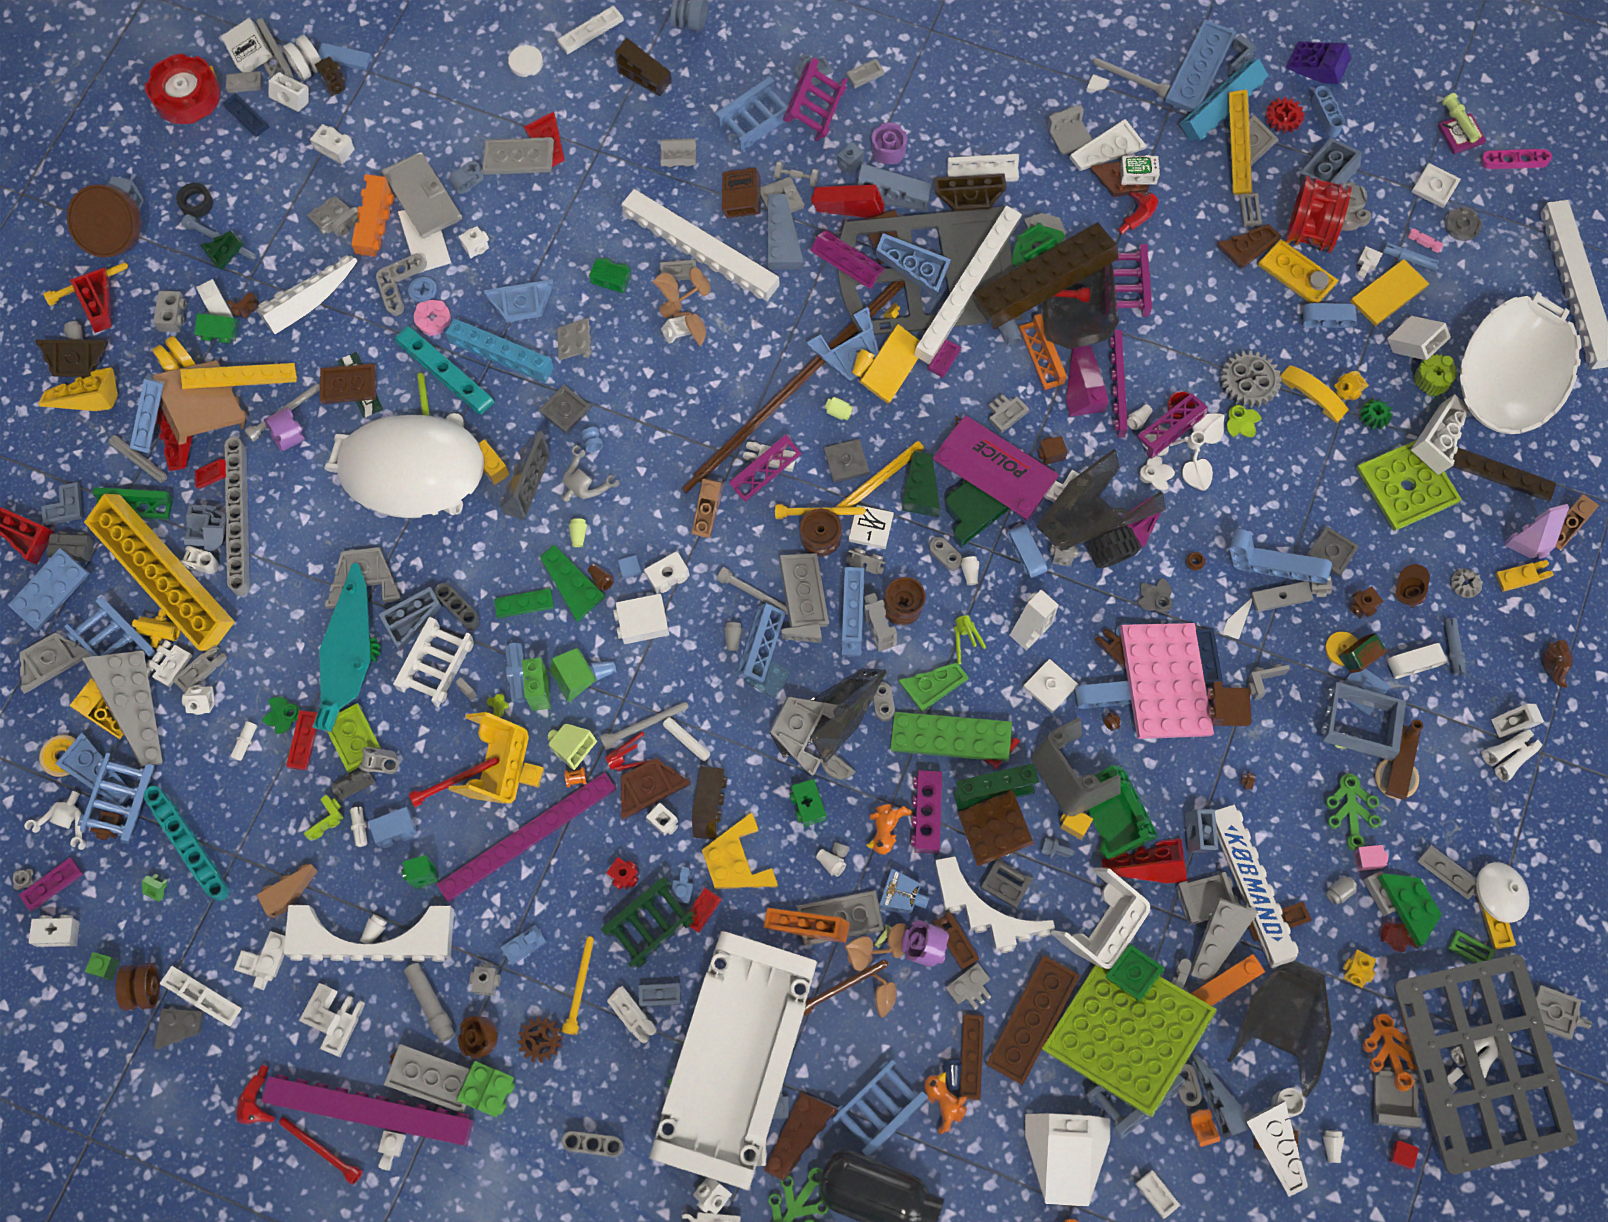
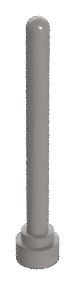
M1093 59L1094 65L1155 90L1159 97L1165 99L1170 91L1171 85L1166 83L1157 84L1101 59Z
M315 384L280 410L289 408L292 411L320 391V384ZM263 421L257 426H249L244 431L251 441L254 442L261 435L260 432L267 427Z
M723 567L719 572L717 581L723 584L731 583L759 600L785 611V614L788 615L786 605L735 578L731 570Z
M680 703L617 733L600 735L605 750L612 748L616 741L686 710L688 703Z

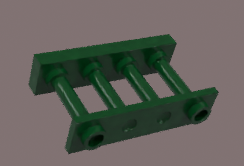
M1031 763L956 781L957 790L953 791L957 811L960 812L1013 790L1016 798L1035 794L1033 784L1039 783L1035 765Z
M664 876L601 928L606 936H616L631 955L633 960L628 963L631 968L642 967L648 961L646 958L683 927L686 929L695 922L696 913L690 911L687 914L669 892V887L672 883ZM658 896H663L680 918L672 927L653 905V900ZM643 909L648 910L665 932L657 940L652 937L638 919V913ZM627 922L633 924L649 945L641 953L636 950L622 932V926Z

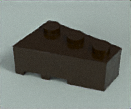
M627 37L614 52L618 73L645 89L661 96L671 84V72Z
M700 767L692 812L693 838L717 839L718 824L722 819V810L720 809L725 801L723 788H727L728 777H724L723 768Z

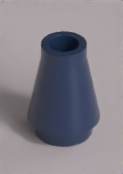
M944 1059L941 1066L943 1073H946L947 1089L958 1090L960 1089L962 1069L960 1059Z

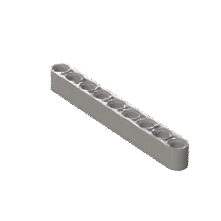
M230 437L225 442L227 585L236 596L242 597L248 594L250 589L247 450L238 437ZM241 548L239 552L235 553L236 549ZM241 565L240 569L235 570L237 566ZM238 583H242L240 587L235 588Z

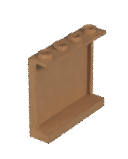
M216 360L181 369L214 368L220 366ZM180 369L153 376V379L164 382L160 406L179 445L186 443L187 436L239 424L240 428L244 429V423L247 420L244 410L240 409L239 399L236 395L234 396L232 386L182 389Z

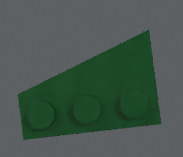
M913 452L902 511L939 518L940 505L932 454Z

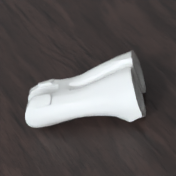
M1526 730L1507 742L1487 748L1481 752L1483 760L1492 767L1507 755L1516 751L1514 756L1494 769L1496 776L1501 781L1507 783L1519 767L1542 747V743L1539 740L1529 744L1528 747L1524 743L1534 735L1531 730Z
M1508 1034L1511 1043L1513 1038ZM1494 1036L1474 1041L1477 1052L1486 1047V1050L1478 1056L1484 1078L1491 1064L1499 1056ZM1460 1045L1452 1049L1451 1056L1459 1066L1466 1065ZM1465 1067L1463 1071L1469 1076L1467 1067Z

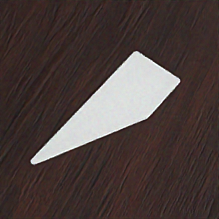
M1252 598L1227 620L1223 634L1236 639L1240 638L1253 601Z

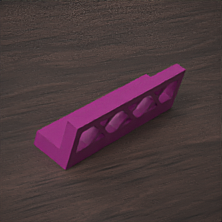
M826 230L817 236L810 250L869 289L874 286L877 278L886 269Z
M1193 393L1187 396L1138 435V439L1148 447L1146 455L1153 459L1205 418L1208 407ZM1192 401L1197 407L1195 409H1186V404ZM1183 413V418L1181 420L1173 419V414ZM1167 423L1170 424V428L1168 430H1159V425ZM1156 434V439L1151 443L1145 437L1146 435Z
M786 434L732 479L729 484L742 500L746 502L801 456L802 453ZM789 446L796 453L791 458H783V451ZM772 460H780V467L777 470H769V463ZM766 472L765 480L763 482H754L755 474ZM744 484H752L751 492L744 496L739 488Z

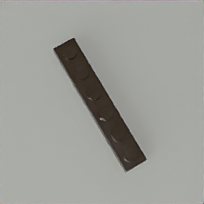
M1458 448L1457 453L1453 456L1454 464L1452 467L1548 502L1552 499L1557 484L1553 481Z

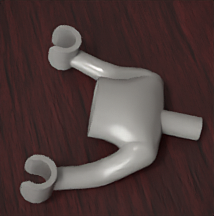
M575 445L572 449V453L575 456L562 479V482L568 488V491L562 497L566 503L574 494L581 499L592 498L604 493L611 487L616 488L620 484L619 480L611 484L614 476L609 475L606 483L588 490L593 480L581 469H577L580 458L585 456L584 450L577 454V451L580 449L578 445Z

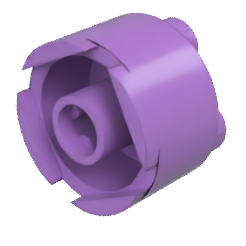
M883 123L872 133L871 150L874 160L883 164H899L906 154L907 134L896 123Z
M289 408L280 410L264 419L267 429L270 428L271 437L282 452L305 440L302 428L298 422H294L293 414Z
M921 920L914 921L911 924L913 925L911 929H906L902 938L901 947L902 952L907 956L905 958L928 967L935 966L938 963L942 964L945 960V951L949 939L948 932L944 931L941 927Z

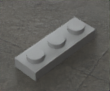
M1432 845L1418 859V863L1469 900L1477 891V879Z

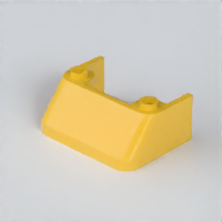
M487 712L466 714L465 718L480 724L479 737L483 742L488 743L485 761L498 757L499 763L482 771L480 780L471 779L466 785L449 786L448 790L471 799L502 804L512 803L516 798L529 736L527 730Z

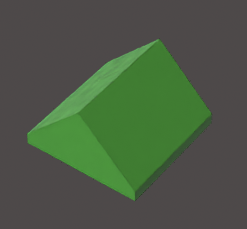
M579 648L552 658L549 671L567 702L572 701L597 680Z

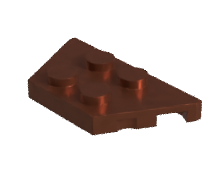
M1121 162L1090 167V172L1092 174L1095 173L1100 179L1099 182L1108 189L1112 197L1126 196L1132 191L1147 193L1150 184L1121 185Z
M657 758L621 776L622 819L625 820L691 785L690 781L679 775L672 768L667 767Z

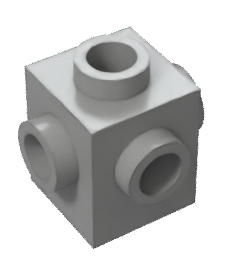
M1069 537L1056 538L1055 544H1051L1050 555L1053 556L1052 564L1072 565L1073 559L1077 558L1078 547H1075V540Z
M481 964V967L474 968V972L470 974L472 993L475 995L495 996L496 987L500 986L501 975L493 968V965Z

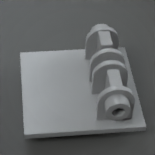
M335 196L329 198L320 207L313 209L307 217L320 228L319 230L323 235L329 234L331 232V223L350 210V208Z
M589 318L557 328L559 361L582 354L584 358L590 357L592 350H590L591 326L589 325Z

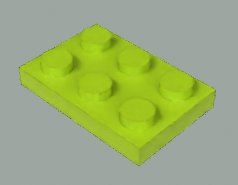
M358 703L338 713L332 732H328L347 772L350 773L359 768V764L362 763L364 754L362 749L364 747L381 749Z

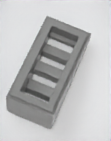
M818 623L781 629L782 639L822 643L820 624Z

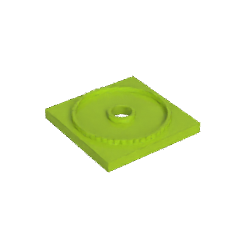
M1416 441L1360 464L1356 468L1393 531L1458 504L1462 500L1445 471L1438 475L1411 451ZM1410 481L1414 489L1412 491L1405 490L1401 482Z

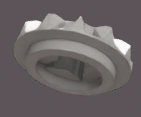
M1466 568L1458 570L1451 578V586L1454 592L1461 597L1472 598L1482 590L1483 581H1481L1480 575H1477L1474 570ZM1465 580H1472L1470 586L1468 584L1462 586Z

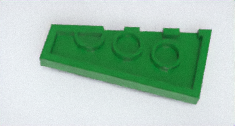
M555 545L540 556L541 561L576 622H579L605 599V595Z

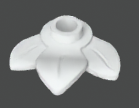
M1155 456L1153 459L1149 458L1146 465L1140 469L1139 476L1144 483H1151L1158 490H1167L1168 484L1166 481L1174 476L1175 471L1171 466L1162 464L1161 457Z

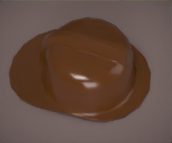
M1412 564L1400 572L1396 588V598L1398 601L1410 605L1411 608H1415V606L1425 601L1430 581V573L1423 565Z

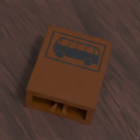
M757 168L731 170L722 173V211L726 218L761 214V177Z

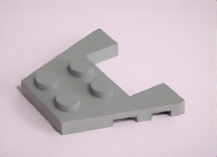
M380 547L341 552L335 571V579L329 590L330 595L325 603L327 609L336 607L353 563L360 565L367 586L382 584V599L384 603L401 601V596Z
M787 697L769 732L809 775L814 776L821 760L805 752L804 749L822 715L837 723H841L848 707Z

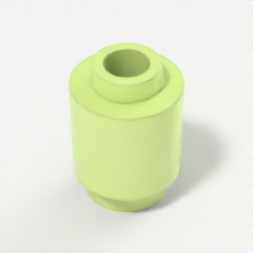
M836 397L828 399L825 405L827 414L842 421L843 419L848 421L853 411L850 403Z

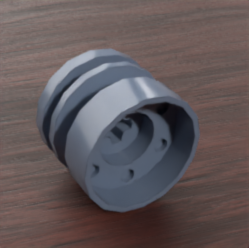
M673 0L671 6L672 27L677 28L680 26L681 29H684L688 22L689 30L701 32L706 22L708 0Z

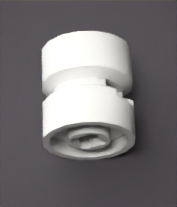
M1287 1088L1277 1092L1271 1100V1106L1284 1100L1289 1118L1299 1115L1305 1107L1303 1095L1294 1088Z

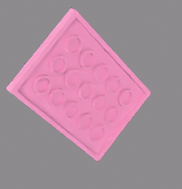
M1195 623L1122 625L1120 633L1137 739L1212 736L1214 731L1212 720L1209 718V702Z

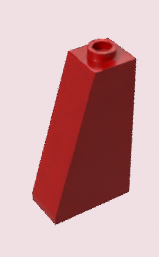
M877 185L815 187L814 194L811 197L812 205L815 206L817 212L874 218L884 213L885 203Z

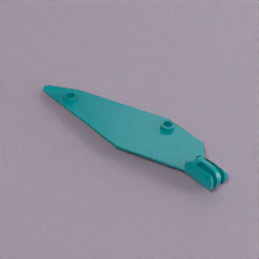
M353 563L350 567L319 649L321 705L313 723V728L332 732L339 710L358 696L371 661L367 585L358 563Z

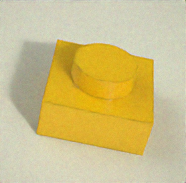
M524 763L519 782L539 788L545 769L540 766Z

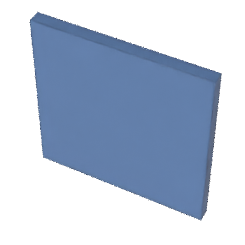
M1366 668L1361 672L1350 673L1343 683L1383 695L1391 687ZM1348 701L1368 716L1375 709L1374 707Z

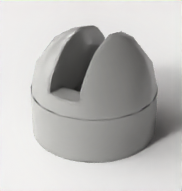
M834 842L833 855L844 858L850 847Z

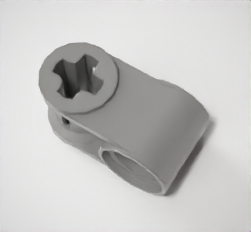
M364 747L362 749L364 754L362 763L359 764V769L367 772L387 774L395 773L398 770L399 761L394 751L373 747ZM387 760H394L390 765L385 764Z

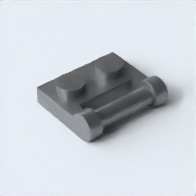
M998 858L981 889L1016 909L1031 884L1033 877L1024 875L1005 864L1001 858ZM1000 869L1023 883L1022 887L999 875L997 871Z

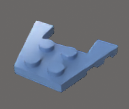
M868 307L853 315L862 333L833 350H830L821 334L806 343L810 349L849 382L858 377L851 373L857 352L864 349L874 355L873 359L879 352Z

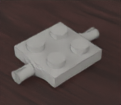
M1542 985L1538 986L1535 997L1547 1033L1566 1040H1572L1574 1030L1578 1025L1587 1029L1591 1028L1592 1021L1580 1017L1579 1009L1582 1000Z

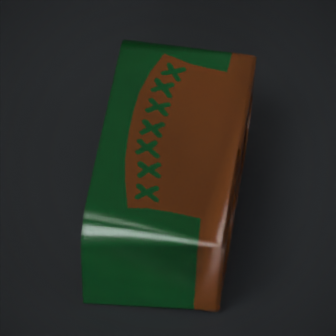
M1373 633L1359 639L1338 657L1350 673L1363 671L1388 651L1377 634Z

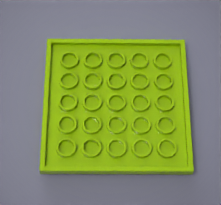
M1095 965L1042 1050L1152 1118L1216 1014L1217 1009L1162 977H1159L1143 1000L1138 1002L1106 979V975L1111 968L1106 969Z

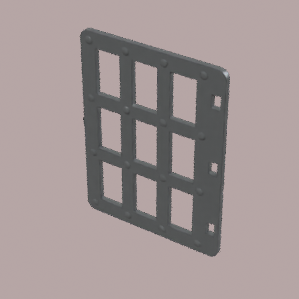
M1509 955L1395 982V996L1444 1168L1449 1174H1460L1570 1147L1577 1143L1578 1136L1554 1060L1553 1049L1547 1037L1525 960L1521 955ZM1511 971L1524 1016L1504 1020L1491 976ZM1477 979L1490 1024L1470 1028L1457 983ZM1443 987L1456 1031L1435 1036L1423 991ZM1405 1004L1411 1005L1413 1016L1408 1017ZM1528 1028L1541 1073L1521 1078L1508 1033ZM1494 1036L1507 1082L1487 1086L1474 1041ZM1460 1044L1473 1090L1452 1094L1439 1049ZM1429 1069L1432 1082L1428 1083L1423 1071ZM1545 1087L1559 1132L1538 1137L1525 1091ZM1511 1095L1524 1140L1504 1145L1491 1099ZM1477 1103L1490 1149L1469 1154L1456 1108ZM1442 1136H1448L1451 1145L1450 1149L1445 1148Z

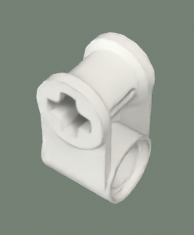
M186 546V553L180 562L187 569L207 574H213L218 571L219 562L210 552Z

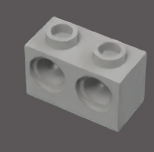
M158 291L153 324L159 332H181V326L184 325L183 314L184 309L187 308V301L180 291Z

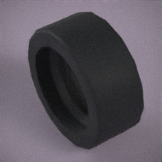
M200 183L186 184L177 192V205L184 215L190 214L199 218L208 214L212 209V196L208 189ZM191 195H204V200L198 206L187 207L185 205L186 200Z

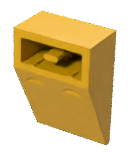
M91 678L70 704V707L118 739H121L123 734L102 698L96 683Z

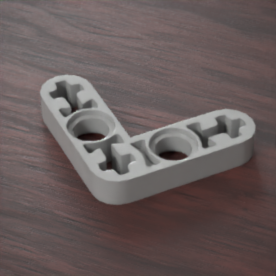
M413 254L386 266L376 274L385 307L393 316H399L404 311V304L397 282L422 272L427 266L426 260L420 254ZM404 266L405 271L398 274V269ZM385 275H387V276H386V279H387V281H388L389 283H386V282L384 281V278H385L384 276H385ZM391 288H394V293L390 296H387V291ZM392 301H394L397 304L395 310L393 309L394 304Z

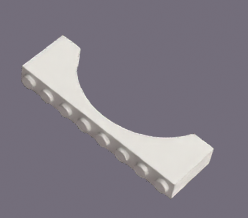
M289 905L284 955L290 957V960L302 961L303 957H309L312 961H322L323 958H331L330 960L343 961V958H351L352 961H363V958H371L372 961H384V958H392V961H404V958H412V961L422 962L424 958H432V961L443 962L445 958H451L454 909L451 906H430L423 918L401 936L377 944H356L332 935L321 924L315 910L309 905Z

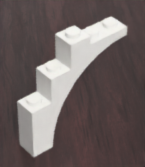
M956 857L935 860L934 865L944 910L957 913L962 911V908H965L969 930H975V933H982L987 931V928H990L995 951H1000L1001 953L1013 951L1012 948H1015L1017 944L1016 939L1026 941L1031 939L1030 936L1034 935L1046 937L1051 935L1050 932L1055 929L1053 920L1038 922L1019 920L994 910L978 898L968 886L960 872Z

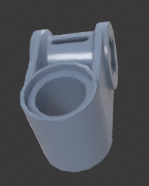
M469 161L460 169L452 172L448 180L459 194H464L480 183L484 178V174L480 170L478 162Z

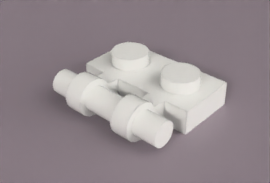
M165 640L161 646H158L156 654L152 660H148L146 665L148 676L155 670L156 672L152 677L171 688L174 683L173 678L185 668L192 655L176 645L169 651L168 649L172 644ZM163 656H166L161 665H158Z

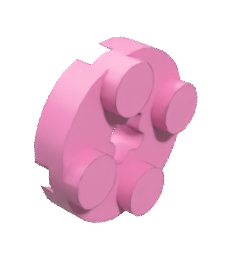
M429 300L421 302L416 306L414 322L417 328L423 331L424 334L438 335L444 331L443 329L446 326L450 325L451 314L443 301ZM430 315L437 316L434 317L433 321H431L430 318H428Z

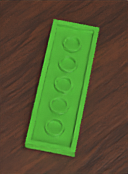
M895 712L890 750L891 752L1009 762L1012 722Z

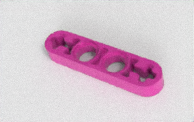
M1546 149L1493 150L1485 152L1480 163L1486 169L1542 168L1549 164L1552 154ZM1521 156L1528 157L1529 161L1524 162L1521 159ZM1503 157H1510L1512 162L1504 161Z

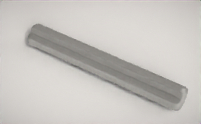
M113 435L109 439V443L157 481L163 483L168 476L136 450L130 449V446L119 437Z

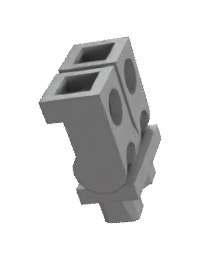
M875 593L865 596L864 620L866 623H869V629L878 652L895 647L897 644V631L895 626L889 628L883 600L878 601Z

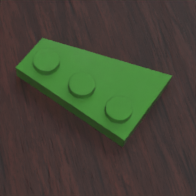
M958 663L937 668L931 672L917 674L908 679H900L898 683L919 710L923 712L966 682L969 677Z

